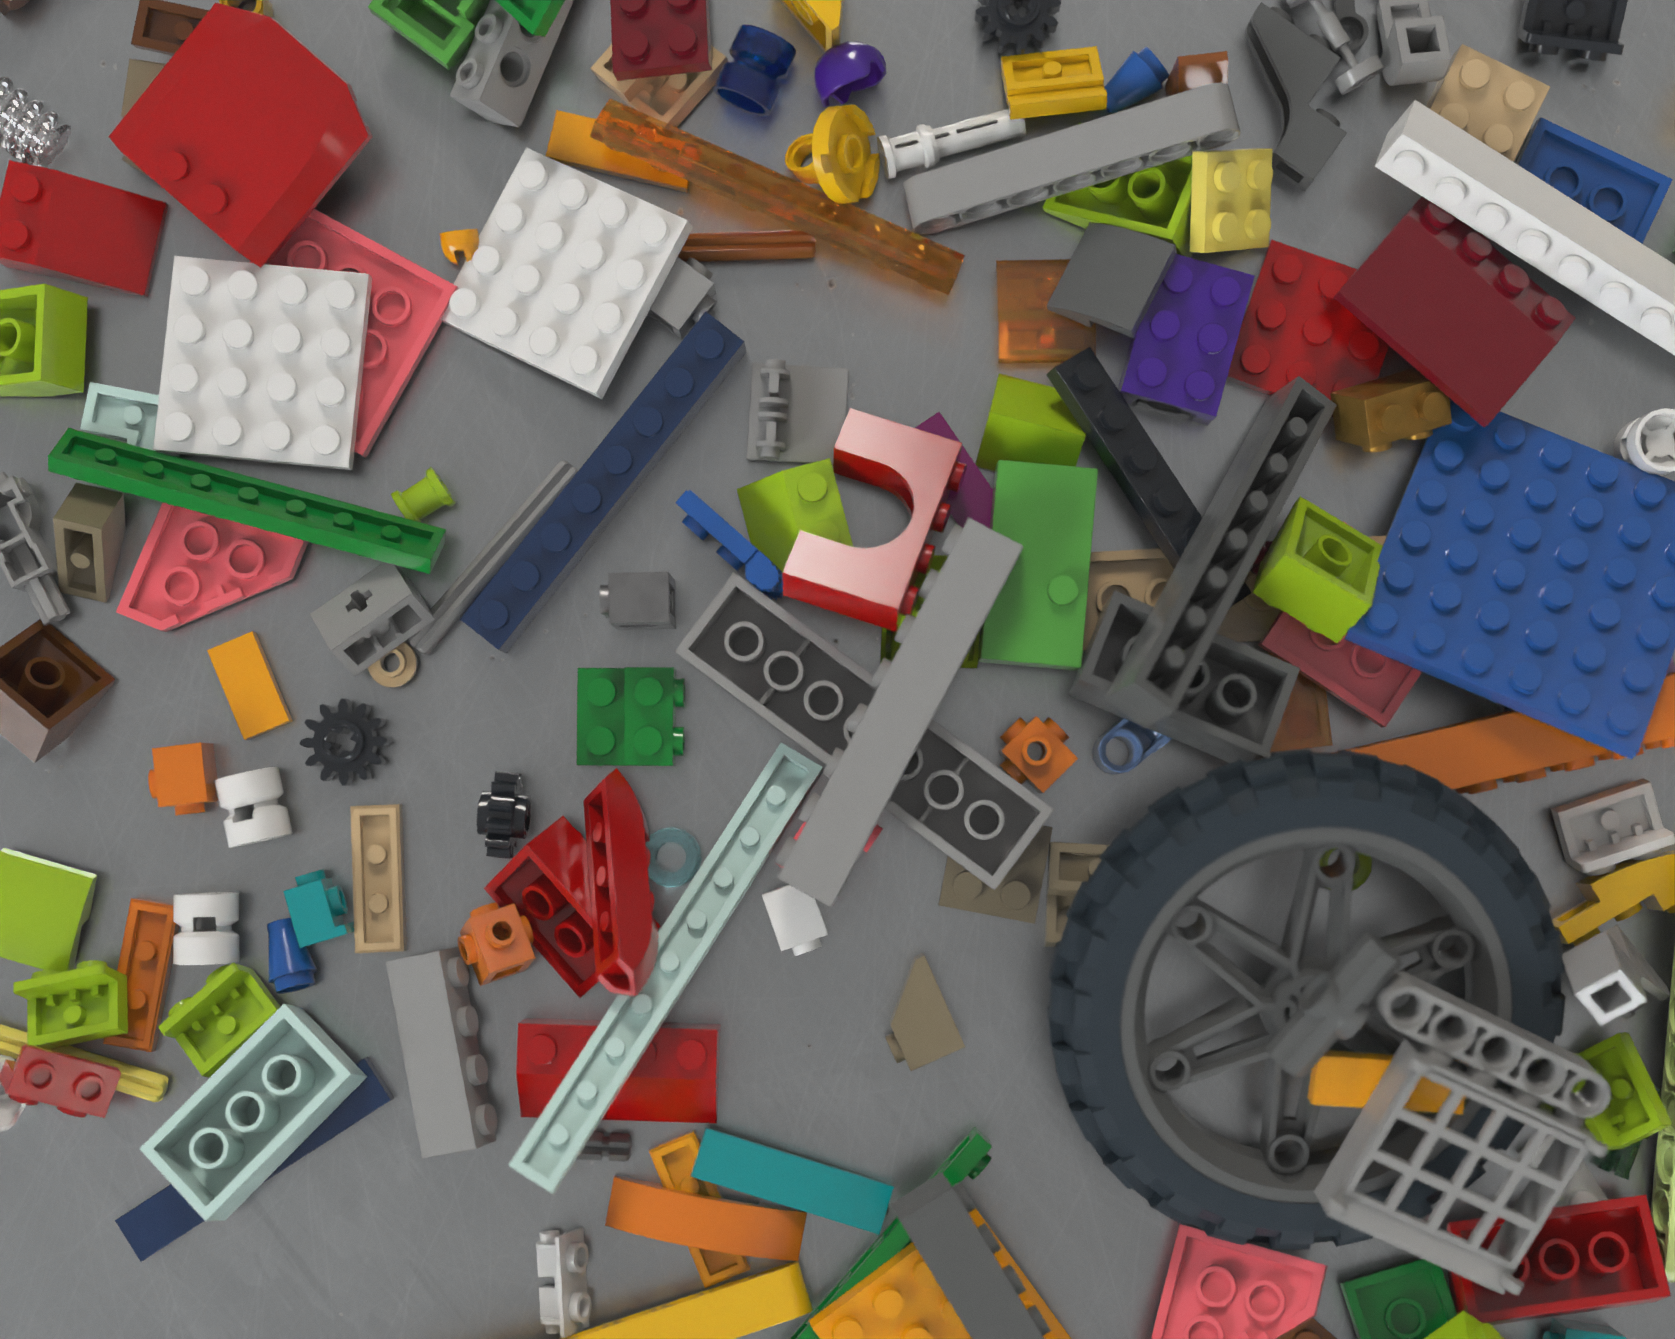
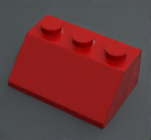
M562 816L528 842L484 887V890L498 903L500 908L515 903L519 916H525L530 923L534 947L576 995L581 998L599 982L596 978L587 845L582 834ZM654 919L657 928H660L661 926Z

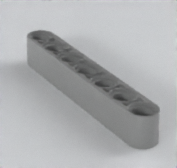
M1212 83L909 178L904 182L903 187L913 230L917 234L941 232L1192 155L1193 151H1206L1223 146L1236 140L1240 136L1241 131L1229 86L1225 83Z

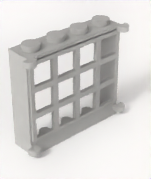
M1405 1037L1314 1193L1327 1216L1496 1292L1504 1294L1505 1290H1508L1515 1295H1519L1524 1284L1522 1281L1513 1278L1514 1270H1516L1587 1152L1590 1151L1603 1158L1609 1147L1598 1141L1583 1124L1586 1118L1575 1116L1557 1106L1549 1105L1541 1101L1542 1099L1513 1085L1504 1084L1498 1081V1078L1469 1064L1466 1066L1453 1060L1454 1057L1427 1044L1421 1045ZM1421 1076L1452 1089L1434 1120H1430L1403 1107ZM1464 1095L1494 1109L1475 1140L1446 1127ZM1506 1115L1535 1128L1517 1159L1488 1146ZM1396 1118L1427 1131L1409 1162L1379 1149ZM1547 1135L1555 1137L1538 1168L1530 1166L1531 1161ZM1439 1137L1469 1150L1451 1181L1421 1168ZM1481 1156L1510 1169L1492 1200L1463 1187ZM1372 1159L1402 1172L1384 1203L1354 1190ZM1522 1176L1530 1178L1513 1209L1506 1207V1202ZM1414 1178L1444 1192L1426 1222L1396 1209ZM1456 1197L1485 1210L1468 1240L1438 1228ZM1497 1217L1505 1219V1222L1488 1250L1480 1247Z

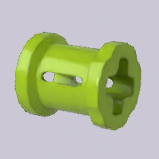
M432 467L425 471L426 476L407 490L403 492L395 490L391 493L394 502L406 519L421 522L426 516L444 505L451 507L456 504L449 489Z

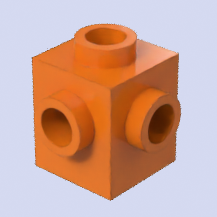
M1035 716L1028 723L1020 717L1000 736L1006 743L998 751L1005 758L1000 767L1019 784L1022 785L1027 781L1038 793H1044L1078 759L1064 744L1069 739V736L1050 717L1042 722ZM1030 743H1036L1041 748V756L1037 761L1032 760L1027 754V748Z
M489 903L470 912V918L460 931L461 936L457 940L460 955L466 965L472 964L480 986L524 972L535 959L530 945L533 943V932L530 923L525 916H519L515 903L499 908L498 903Z

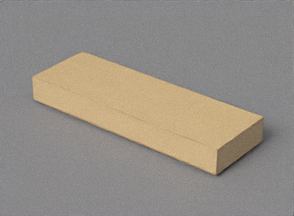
M402 804L350 806L355 953L406 951Z

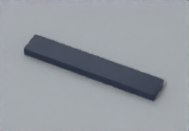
M368 1057L356 1064L367 1078L264 1182L394 1099ZM172 1184L115 1220L140 1262L205 1221Z

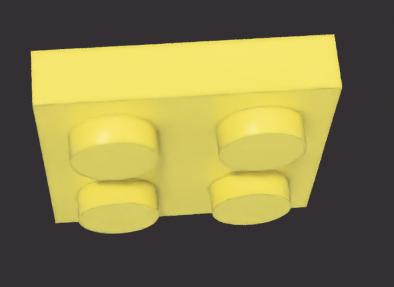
M1249 148L1192 152L1190 252L1212 253L1269 247L1273 149Z

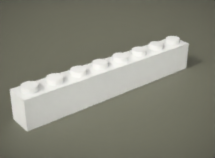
M1417 100L1412 102L1387 133L1375 167L1675 355V264Z

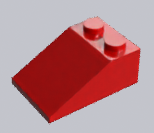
M9 160L0 197V263L11 269L147 297L168 204L58 170Z

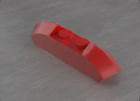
M616 768L583 800L596 978L609 992L636 996L645 986L653 971L658 951V928L652 917L654 895L650 891L648 876L650 851L646 847V842L650 841V836L639 801L627 780Z

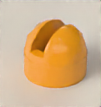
M478 229L439 233L443 254L449 262L459 265V252L465 253L467 262L472 260L479 246Z

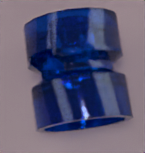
M743 24L739 26L729 50L733 61L723 64L713 86V91L721 99L741 110L759 116H769L781 91L777 80L787 77L797 51L792 44L782 37L763 28Z

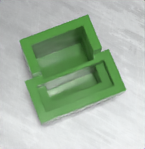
M373 0L368 8L373 15L449 70L451 67L454 68L472 44L476 26L484 16L490 0Z

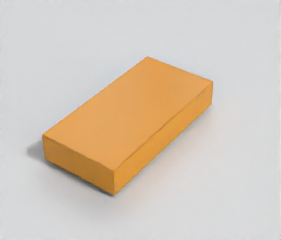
M251 631L207 650L244 740L253 739L293 722L256 632Z

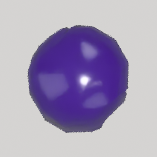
M847 41L831 47L818 59L814 72L816 90L823 107H829L830 96L834 97L841 104H845L849 99L851 91H861L879 84L887 74L886 63L878 49L864 42Z

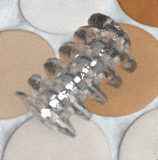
M1 77L0 147L6 148V151L13 158L21 159L22 163L45 168L54 162L63 151L71 134V126L63 125L57 128L59 116L56 112L48 111L43 114L44 105L41 101L32 100L28 102L29 94L25 89L17 88L13 91L14 83L9 77Z

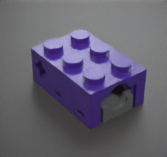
M1176 254L1134 338L1131 339L1118 390L1128 404H1132L1135 400L1138 407L1185 420L1192 416L1191 421L1208 426L1217 416L1255 275Z

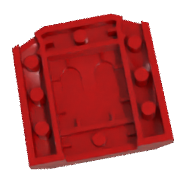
M215 3L112 131L109 138L127 158L235 251L261 268L264 264H269L373 136L369 127L365 125L351 85L276 19Z

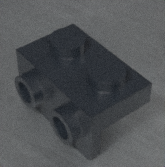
M1524 0L1517 37L1525 43H1530L1529 51L1558 55L1559 47L1577 49V57L1606 61L1607 53L1622 55L1624 44L1619 42L1628 0Z

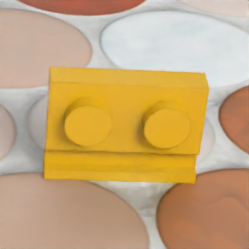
M1097 46L1001 56V73L1006 100L1009 105L1010 120L1107 109V91L1104 88V77Z

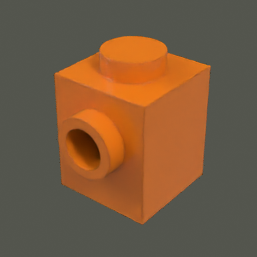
M199 742L152 748L154 769L149 771L148 784L151 796L154 799L157 798L158 807H174L175 816L204 813L205 803L218 801L214 783L217 779L214 743Z

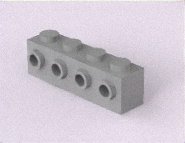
M454 947L385 961L422 1158L473 1150L496 1141L497 1115L494 1107L489 1104L486 1088L488 1067L485 1058L480 1054L476 1035L479 1029V1019L475 1008L471 1006L467 987L470 972L468 965L464 963L460 955L459 948Z

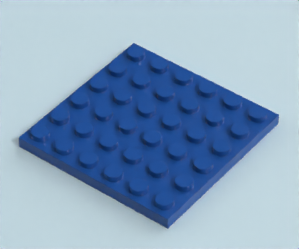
M1450 399L1452 423L1432 429L1433 435L1427 437L1377 560L1380 563L1372 606L1353 627L1349 628L1344 639L1633 759L1640 750L1675 650V481L1660 475L1649 474L1633 464L1500 411L1484 428Z

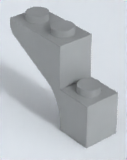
M1618 925L1574 947L1562 956L1575 995L1601 1026L1619 1016L1627 1020L1635 1015L1636 1010L1654 1000L1659 999L1662 1001L1670 997L1666 984Z

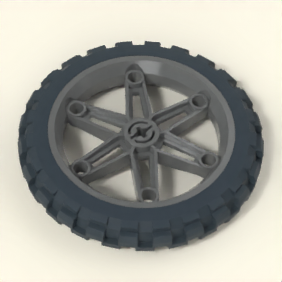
M1301 749L1272 752L1270 757L1250 762H1244L1241 759L1206 772L1207 777L1182 790L1178 786L1147 807L1149 812L1129 830L1124 828L1099 856L1101 862L1089 880L1082 881L1066 913L1068 920L1061 940L1056 942L1049 975L1051 981L1050 1005L1047 1006L1049 1039L1055 1060L1056 1072L1076 1122L1086 1140L1091 1143L1101 1157L1103 1164L1128 1189H1134L1144 1197L1150 1207L1179 1224L1190 1223L1204 1229L1207 1236L1239 1245L1247 1244L1248 1240L1267 1243L1270 1249L1308 1250L1310 1249V1244L1333 1241L1335 1246L1339 1247L1373 1239L1374 1236L1327 1216L1314 1193L1341 1146L1309 1152L1321 1106L1312 1105L1308 1099L1311 1070L1303 1079L1295 1117L1283 1116L1286 1071L1269 1056L1265 1048L1299 1009V1005L1292 997V994L1300 999L1304 988L1316 975L1321 972L1330 974L1352 948L1348 947L1355 852L1385 861L1415 878L1430 891L1446 913L1444 917L1433 918L1427 923L1379 938L1399 956L1414 951L1418 952L1420 960L1399 971L1406 972L1429 983L1441 975L1464 965L1466 1002L1553 1044L1555 1036H1560L1563 1031L1566 996L1561 992V974L1565 970V965L1562 960L1563 950L1560 933L1554 928L1549 911L1551 904L1536 873L1530 869L1520 854V849L1496 822L1465 796L1457 793L1438 779L1406 764L1402 766L1382 760L1376 755L1346 750L1329 753ZM1335 848L1339 849V855L1334 863L1328 866H1319V860L1325 851ZM1304 849L1303 860L1281 947L1197 898L1216 881L1250 862L1281 852ZM1319 887L1330 888L1325 959L1303 957ZM1184 912H1198V917L1192 925L1187 927L1176 926L1179 916ZM1216 932L1276 967L1268 975L1262 986L1209 943V940ZM1169 933L1241 994L1161 1038H1156L1147 1044L1145 1002L1148 982L1160 947ZM1449 935H1456L1455 942L1451 947L1438 951L1442 939ZM1403 993V994L1397 996V997L1394 999V1001L1400 999L1401 997H1403V996H1405V995H1407V994H1409V993ZM1371 1000L1368 1017L1361 1029L1388 1052L1395 1055L1403 1040L1372 1015L1378 1009ZM1284 1012L1286 1013L1289 1019L1284 1018ZM1259 1013L1267 1032L1198 1056L1195 1055L1192 1047ZM1499 1036L1488 1039L1483 1044L1481 1051L1493 1048L1498 1042ZM1336 1040L1329 1048L1331 1051L1357 1052L1339 1040ZM1167 1057L1177 1058V1062L1169 1070H1156L1157 1064L1162 1059ZM1543 1058L1532 1061L1526 1072L1537 1069L1541 1065ZM1265 1059L1260 1149L1231 1141L1206 1128L1180 1107L1168 1091L1177 1090L1189 1083ZM1498 1079V1081H1500V1082H1502V1083H1504V1084H1507V1085H1509V1086H1512L1511 1084L1506 1083V1082H1504V1081ZM1466 1096L1463 1114H1453L1446 1127L1475 1140L1494 1109ZM1413 1111L1430 1120H1434L1436 1115L1438 1114L1433 1112ZM1506 1115L1488 1146L1496 1150L1503 1149L1506 1151L1525 1123ZM1396 1118L1379 1149L1409 1162L1427 1131ZM1439 1137L1421 1168L1451 1181L1469 1150ZM1285 1140H1294L1289 1149L1283 1152L1275 1151L1279 1143ZM1480 1157L1465 1182L1464 1188L1467 1189L1486 1173L1482 1166L1488 1159ZM1372 1159L1354 1190L1384 1203L1402 1172ZM1414 1178L1396 1209L1421 1219L1432 1213L1431 1205L1437 1202L1444 1192Z

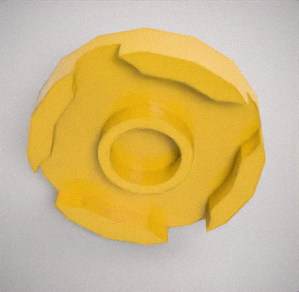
M856 105L827 107L820 113L813 133L800 136L788 147L785 154L786 166L802 183H819L826 196L837 204L859 202V199L868 198L872 195L878 181L880 157L879 153L871 154L868 136L876 135L874 127L866 113ZM812 153L813 162L805 167H801L805 157Z

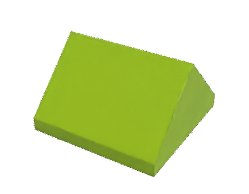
M999 373L975 464L979 469L994 473L998 460L1076 467L1086 433L1083 432L1054 387Z

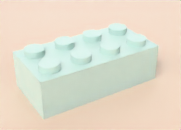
M284 1003L139 1149L205 1221H226L367 1076L303 1008Z

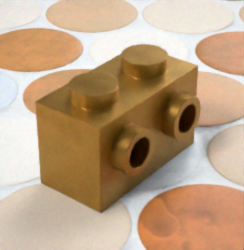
M1415 369L1405 370L1330 393L1331 401L1337 405L1333 412L1336 440L1362 446L1364 452L1388 450L1392 448L1393 441L1403 438L1407 440L1424 439L1433 435L1432 429L1452 423L1449 397Z

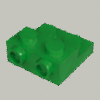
M674 667L578 668L576 765L675 766V756H684L685 750L684 727H676V707L685 706V678H676V669Z

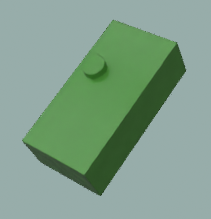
M998 460L994 474L990 529L1022 545L1023 551L981 627L978 662L1072 671L1081 668L1098 469Z

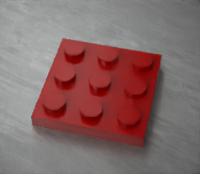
M1271 240L1245 310L1226 380L1271 396L1300 376L1331 400V392L1378 379L1389 345L1334 298L1357 269Z

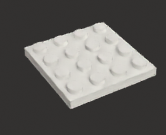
M526 147L479 235L478 249L475 251L472 260L465 261L454 282L458 289L452 294L449 306L441 320L443 323L603 399L693 226L688 220Z
M174 256L153 450L162 453L352 470L372 277L366 273L264 264L260 268L254 263Z

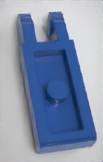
M686 490L675 502L688 514L682 520V523L702 541L710 534L721 544L720 548L716 551L719 556L736 571H739L745 565L746 579L756 589L764 593L771 600L775 599L777 601L778 598L782 599L784 596L782 571L691 490Z

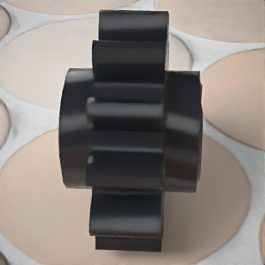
M978 0L983 6L975 11L974 19L978 23L988 22L984 27L982 39L987 41L994 36L999 37L998 52L1001 54L1008 48L1009 43L1016 44L1018 54L1025 53L1028 41H1032L1034 46L1042 49L1045 43L1043 31L1047 33L1056 32L1058 21L1049 15L1059 12L1060 0ZM1014 5L1018 10L1023 6L1027 9L1025 17L1021 18L1018 12L1011 16L1009 7Z
M345 698L340 699L337 713L329 705H320V713L324 718L321 722L306 719V726L315 733L313 738L302 739L300 745L306 748H314L315 754L311 755L305 764L306 766H319L323 764L324 768L320 774L321 780L329 781L336 775V772H339L341 785L350 786L353 781V772L356 771L357 776L363 780H370L371 771L367 765L369 763L385 765L386 760L382 755L377 754L376 751L378 746L384 747L391 744V740L386 737L377 736L376 733L377 730L384 726L385 719L374 718L370 721L367 720L371 710L369 704L362 703L353 713L351 701ZM353 732L350 740L356 742L352 751L343 750L340 753L338 750L342 745L336 743L338 735Z
M496 771L494 782L491 783V791H482L477 810V832L479 835H486L487 857L513 858L514 847H517V838L526 839L531 821V796L522 795L523 784H521L522 774Z

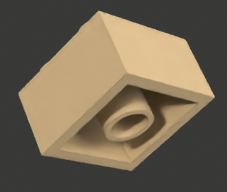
M1461 44L1452 55L1446 74L1441 81L1437 82L1426 107L1514 162L1550 86Z

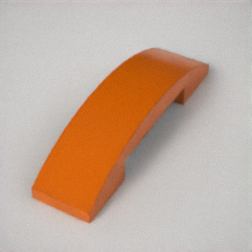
M614 1176L605 1226L699 1249L768 1259L799 1260L807 1212L770 1203L759 1202L757 1205L662 1187L661 1183Z

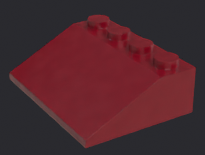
M1423 196L1398 221L1334 296L1339 303L1484 428L1556 346L1576 319L1558 299L1551 297L1530 279L1521 267L1513 264L1493 247L1484 235L1476 232L1469 225Z

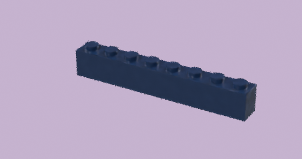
M705 312L460 620L496 649L507 653L746 354L745 342L708 312Z

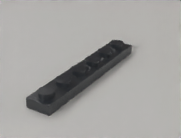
M1088 347L1057 365L1046 375L1083 432L1086 433L1087 438L1171 566L1175 569L1202 520V516L1091 347ZM1245 581L1231 607L1252 593Z

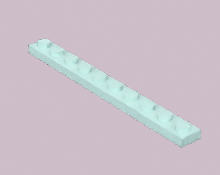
M782 742L779 744L658 932L657 957L653 971L645 986L636 996L618 994L508 1166L554 1195L823 772L822 766Z

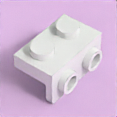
M1644 778L1551 809L1566 863L1581 873H1586L1590 876L1611 872L1616 868V863L1631 858L1634 860L1654 858L1662 853V848L1675 844L1674 833L1663 827L1652 784Z

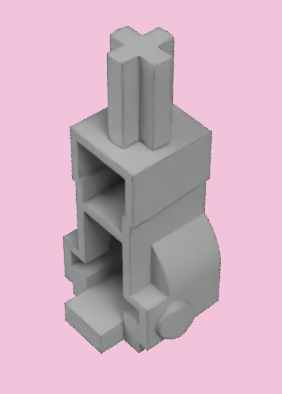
M5 472L0 473V508L6 505L9 506L22 533L8 541L0 540V566L11 588L27 592L44 626L54 621L59 622L71 612L53 577L58 575L57 560L39 532L42 523L40 506L29 484L23 477H8Z

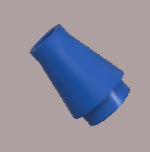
M1145 46L1138 53L1132 51L1104 88L1107 91L1106 110L1109 114L1120 112L1163 89L1162 83L1168 79L1169 73L1148 47Z
M291 918L280 919L267 924L269 983H274L276 993L295 992L315 985L313 974L318 970L307 946L299 948Z

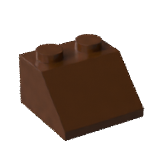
M39 619L0 647V734L31 761L36 763L73 733L113 686L115 678L51 624L44 626L41 619Z

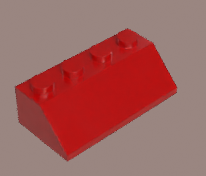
M525 1018L518 1023L516 1077L521 1117H540L602 1020ZM663 1022L602 1120L717 1124L721 1024Z
M1646 1195L1554 1207L1513 1272V1278L1522 1281L1524 1284L1519 1295H1515L1508 1290L1501 1294L1448 1270V1282L1457 1315L1464 1310L1481 1323H1488L1490 1325L1653 1303L1671 1296ZM1497 1217L1480 1247L1488 1250L1505 1219ZM1481 1218L1447 1223V1232L1468 1240Z

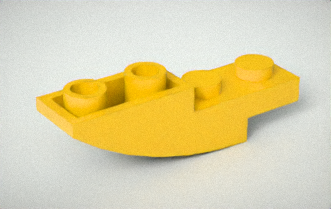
M1675 850L1662 852L1660 855L1646 860H1625L1615 864L1616 868L1611 872L1588 876L1576 882L1585 901L1552 919L1554 928L1560 933L1561 943H1573L1574 946L1584 943L1600 934L1601 932L1598 927L1610 919L1614 918L1618 922L1638 913L1643 908L1640 903L1641 901L1644 902L1647 909L1667 910L1669 914L1674 913Z

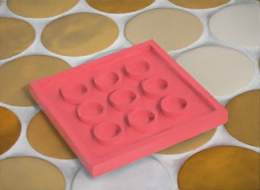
M313 209L269 265L366 273L372 277L354 450L355 453L366 458L443 322L441 318L449 306L452 294L458 287L320 211Z

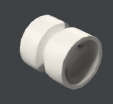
M1662 408L1626 424L1619 430L1614 440V457L1633 464L1649 474L1664 476L1674 472L1675 409Z
M278 767L247 771L214 781L219 806L229 811V816L223 821L229 848L250 845L293 834L288 809L278 803V799L284 793Z
M238 892L173 894V922L181 926V932L173 936V964L212 965L239 962V934L232 930V924L239 920ZM197 917H216V929L196 930Z

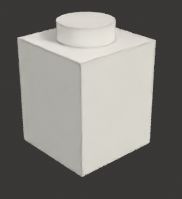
M789 884L762 894L781 951L792 948L794 956L822 947L820 938L828 935V930L818 901L815 898Z

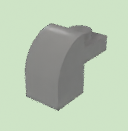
M1379 0L1376 7V15L1383 48L1380 61L1384 66L1382 74L1386 83L1389 86L1441 81L1452 59L1444 16H1431L1428 0Z

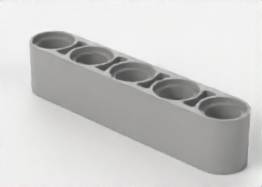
M1397 970L1372 999L1378 1011L1389 1025L1396 1030L1575 1116L1583 1118L1594 1117L1608 1106L1611 1097L1609 1085L1582 1057L1406 972ZM1403 993H1410L1409 1000L1405 1005L1400 1008H1391L1397 996ZM1447 1015H1455L1450 1026L1445 1029L1436 1030L1442 1018ZM1499 1036L1498 1042L1493 1048L1481 1051L1483 1044L1488 1039ZM1543 1058L1541 1065L1537 1069L1526 1072L1532 1061ZM1587 1079L1581 1090L1571 1093L1573 1086L1577 1082Z

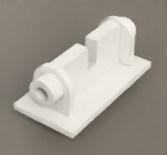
M577 1228L561 1235L559 1230L540 1232V1241L536 1242L538 1277L554 1278L555 1286L543 1285L539 1287L540 1323L545 1325L546 1333H560V1338H565L589 1327V1317L592 1310L591 1298L587 1293L586 1267L588 1265L589 1252L584 1243V1228Z

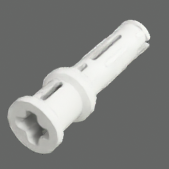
M1009 109L935 129H932L930 125L922 124L916 127L915 132L888 138L886 135L877 136V147L884 173L887 179L896 177L898 171L924 165L926 168L935 167L941 157L1015 137H1024L1026 135V125L1024 118L1010 120Z

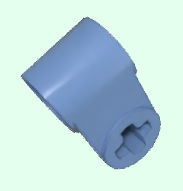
M1120 718L1095 741L1092 749L1093 761L1104 773L1114 775L1129 772L1136 768L1151 753L1162 748L1172 738L1144 728L1125 718ZM1113 738L1122 740L1128 747V759L1120 766L1110 762L1106 756L1105 749L1107 743Z

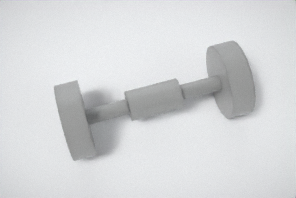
M1286 0L1290 8L1298 6L1307 1ZM1309 0L1320 18L1316 23L1333 51H1340L1350 68L1334 81L1342 95L1360 87L1384 70V66L1377 55L1358 64L1347 45L1351 40L1334 11L1328 13L1321 0Z

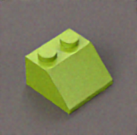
M830 458L782 470L737 489L751 544L771 560L782 573L800 530L853 547Z
M1300 496L1291 508L1260 563L1252 593L1262 598L1269 606L1279 608L1301 621L1311 631L1322 634L1338 643L1348 632L1349 628L1353 627L1372 606L1380 563L1377 560L1383 546Z

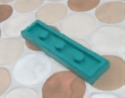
M705 1127L690 1174L691 1177L878 1235H880L894 1186L707 1127Z

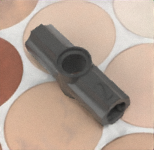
M1365 932L1330 974L1321 972L1307 984L1299 999V1009L1265 1047L1269 1056L1290 1075L1303 1079L1338 1038L1342 1040L1348 1039L1360 1030L1368 1017L1370 1001L1404 964L1400 956L1377 936Z

